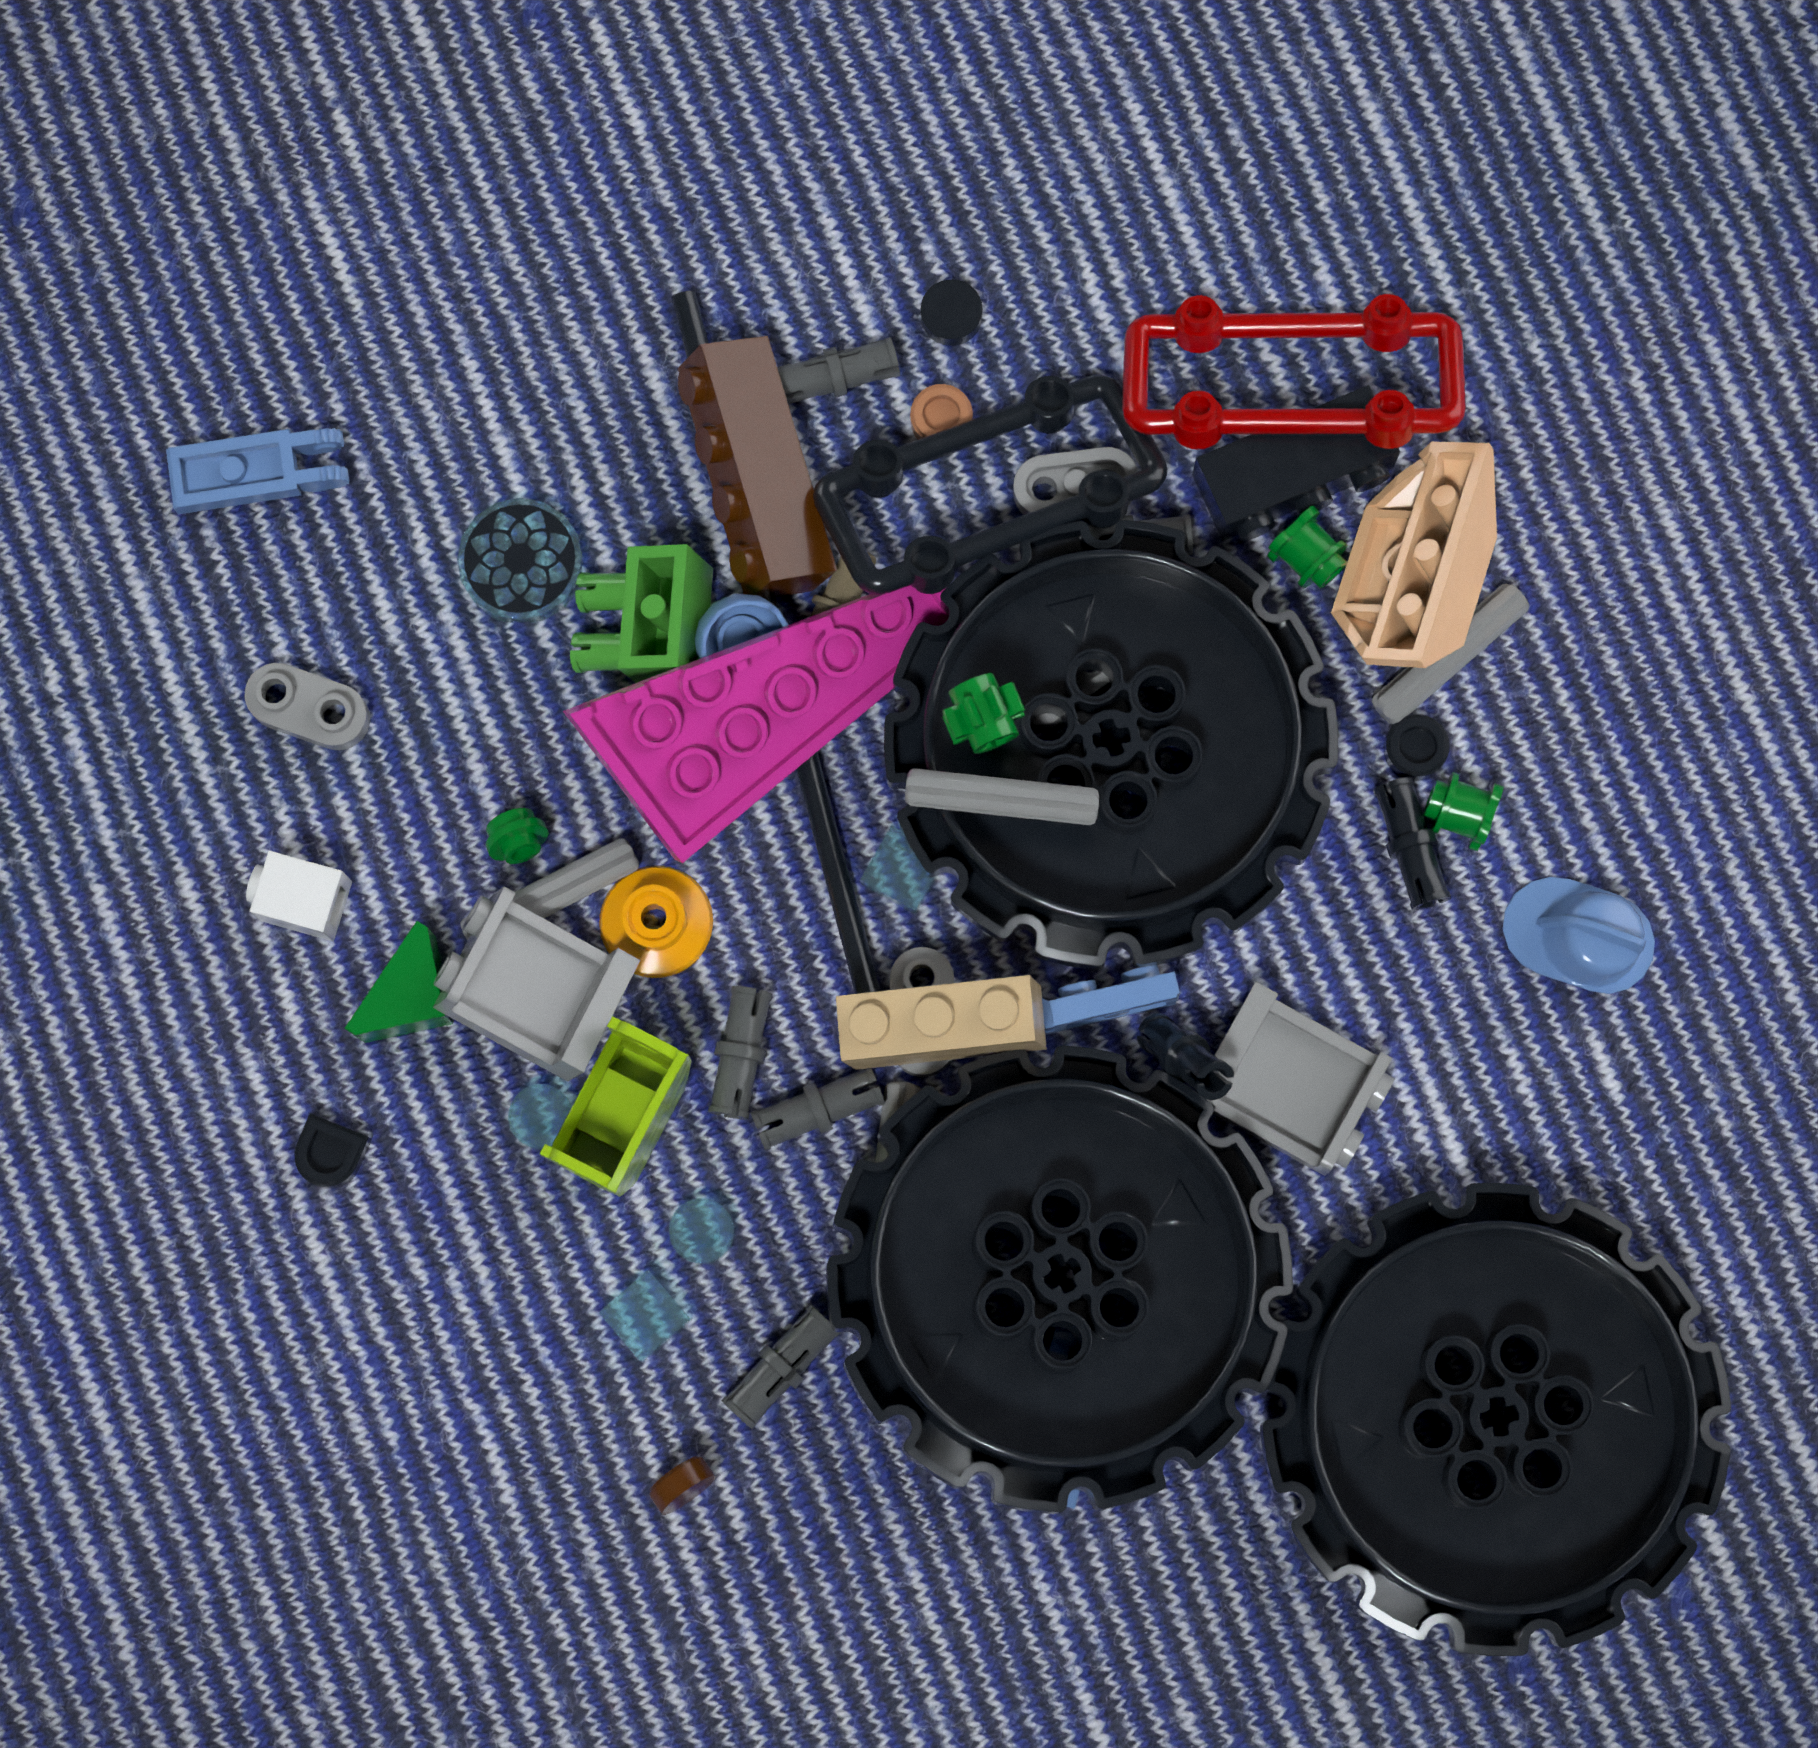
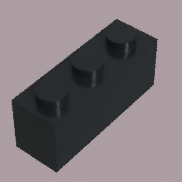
M1367 385L1312 409L1365 408L1374 397L1370 386ZM1251 434L1196 457L1192 476L1222 541L1239 535L1242 541H1248L1273 529L1276 526L1274 519L1295 510L1299 516L1311 506H1315L1320 511L1333 502L1331 496L1352 486H1354L1357 493L1382 484L1390 478L1389 471L1394 468L1400 450L1399 448L1384 449L1370 443L1364 434Z

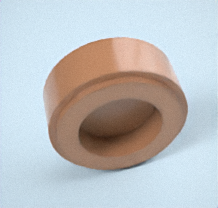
M936 384L922 390L914 399L910 411L911 428L917 439L927 437L973 418L972 406L967 396L958 388L946 384Z

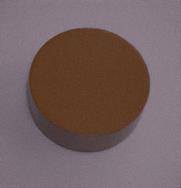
M695 1456L677 1465L662 1476L651 1487L649 1497L660 1513L667 1515L701 1494L712 1484L716 1476L703 1457Z

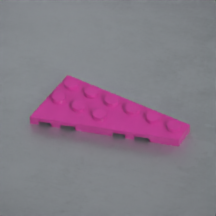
M909 585L891 593L881 595L869 594L564 710L563 713L676 861L684 863L893 689L894 673L903 650L916 626L920 622L939 626L948 620V615L940 605V595L945 589L936 594H924Z

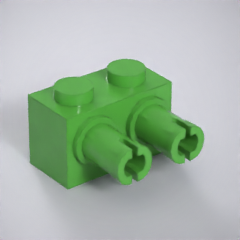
M687 544L631 546L627 548L626 572L592 574L581 572L578 574L576 585L586 587V590H575L576 604L580 612L622 610L621 633L585 634L583 632H576L573 634L571 645L573 647H581V650H570L573 670L576 673L620 670L632 681L638 683L698 660L695 634L699 619L711 604L713 568Z

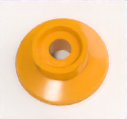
M667 866L642 867L619 879L607 893L600 911V934L608 953L619 948L640 960L634 972L635 975L647 978L673 976L692 966L707 948L713 929L711 904L702 887L688 874ZM654 909L664 911L666 913V921L662 927L649 929L644 926V917L649 911Z

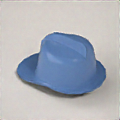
M1543 878L1529 882L1516 892L1504 912L1503 934L1509 951L1522 966L1554 980L1591 992L1611 994L1627 990L1645 976L1653 961L1655 939L1650 922L1637 905L1624 897L1571 879Z

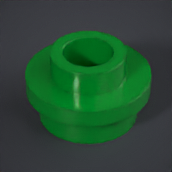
M516 808L501 813L488 823L486 827L488 839L485 846L492 859L506 861L508 864H519L532 859L540 852L541 845L546 841L549 832L545 822L540 818H536L531 809Z

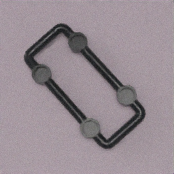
M1097 374L1068 383L1059 377L1044 376L1029 384L1025 392V400L900 447L885 440H872L862 444L853 455V464L830 472L820 478L814 488L813 500L847 569L860 589L868 593L881 595L911 585L921 593L936 594L950 585L954 579L955 568L1020 544L1056 526L1083 519L1097 528H1109L1115 525L1126 515L1128 502L1151 494L1162 486L1166 480L1168 468L1165 458L1152 436L1139 433L1125 422L1122 411L1123 387L1117 380L1106 375ZM1097 399L1102 400L1142 469L1125 477L1109 470L1091 472L1080 482L1078 495L951 543L937 536L919 537L907 546L904 553V561L882 569H877L873 564L838 497L856 489H860L868 496L874 498L886 497L893 493L902 483L904 471L1030 424L1039 432L1046 434L1057 433L1073 419L1075 407Z

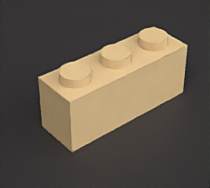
M1030 975L836 996L841 1061L856 1070L989 1056L1009 1050L1024 1049L1027 1052L1047 1049L1041 985Z

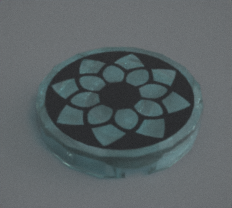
M524 498L497 502L475 516L462 535L457 557L461 583L476 606L496 620L513 623V621L520 623L529 621L533 623L546 620L566 607L575 594V590L579 588L576 585L578 574L583 572V554L580 539L564 514L545 502Z

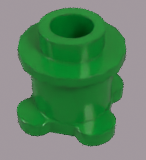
M1315 506L1305 510L1268 547L1271 551L1267 557L1273 563L1282 558L1301 577L1298 584L1303 589L1313 582L1320 589L1324 588L1348 563L1341 556L1348 545L1343 540L1336 543L1317 523L1318 520L1316 518L1320 512Z
M1454 772L1451 773L1447 783L1436 779L1429 794L1423 816L1433 819L1431 829L1435 833H1438L1442 828L1470 838L1468 848L1478 851L1480 845H1483L1487 839L1504 786L1494 783L1491 791H1486L1458 781L1459 774Z

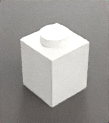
M268 851L264 866L257 864L251 873L246 891V900L252 902L249 912L261 922L334 942L352 881L341 870Z

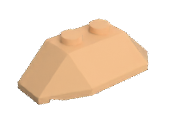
M1431 441L1418 454L1421 459L1400 472L1366 505L1331 614L1366 665L1427 668L1464 646L1497 540L1494 450L1490 443Z

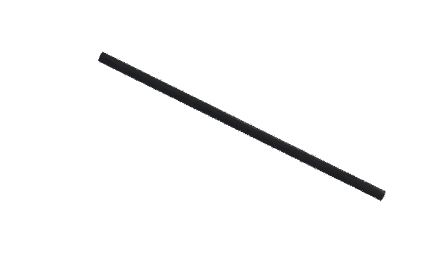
M683 291L673 295L671 298L687 358L700 344L708 343L694 291ZM776 597L766 599L779 609ZM816 752L796 769L854 992L855 994L878 992L881 990L818 753Z

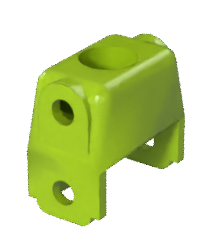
M612 1016L607 1025L611 1034L552 1146L544 1144L540 1155L576 1176L621 1197L637 1182L687 1085L692 1060L688 1054Z

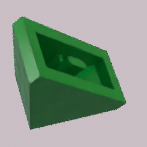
M418 921L415 922L345 1026L347 1031L364 1043L453 1024L451 1017L433 1008L442 991L433 985L442 963L437 938L428 927Z

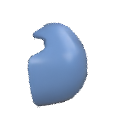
M734 593L713 602L699 619L695 634L697 657L701 659L789 624L780 610L768 600L758 595Z

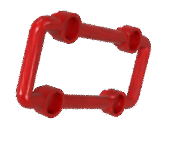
M1383 294L1375 297L1367 305L1363 313H1223L1213 299L1207 296L1196 295L1187 298L1176 310L1175 314H1149L1135 319L1127 327L1124 337L1122 411L1125 422L1132 429L1142 434L1174 435L1179 444L1190 449L1209 448L1215 445L1223 434H1364L1366 439L1373 445L1384 449H1394L1407 444L1414 434L1448 432L1456 428L1465 415L1463 334L1460 325L1454 318L1444 313L1411 312L1405 301L1393 294ZM1411 337L1438 338L1440 408H1414L1413 404L1403 393L1396 390H1384L1377 393L1365 408L1222 409V406L1210 393L1192 391L1185 394L1174 406V409H1148L1150 339H1175L1177 344L1188 352L1206 353L1217 348L1223 339L1362 338L1367 346L1380 352L1400 350L1409 343Z

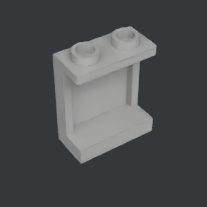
M505 886L492 895L490 899L481 895L471 909L462 928L471 934L462 953L459 955L452 951L444 961L434 980L433 985L442 991L433 1008L558 1077L570 1081L584 1073L640 960L619 948L609 954L599 950L513 902L512 899L516 892Z
M1255 982L1215 1053L1218 1059L1224 1060L1232 1067L1234 1078H1227L1219 1072L1222 1077L1233 1083V1085L1222 1098L1213 1101L1207 1100L1214 1107L1212 1114L1324 1176L1332 1170L1335 1163L1346 1168L1364 1137V1134L1354 1129L1363 1111L1368 1107L1377 1112L1395 1078L1385 1073L1392 1057L1383 1052L1376 1055L1276 1000L1278 993Z

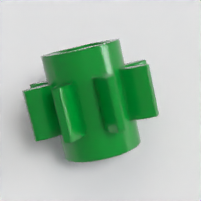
M987 673L971 678L948 692L954 706L944 709L942 711L944 716L942 717L954 745L969 740L973 752L978 754L1002 746L1019 735L1014 720L1025 716L1023 712L1025 708L1014 682L999 687L994 674Z

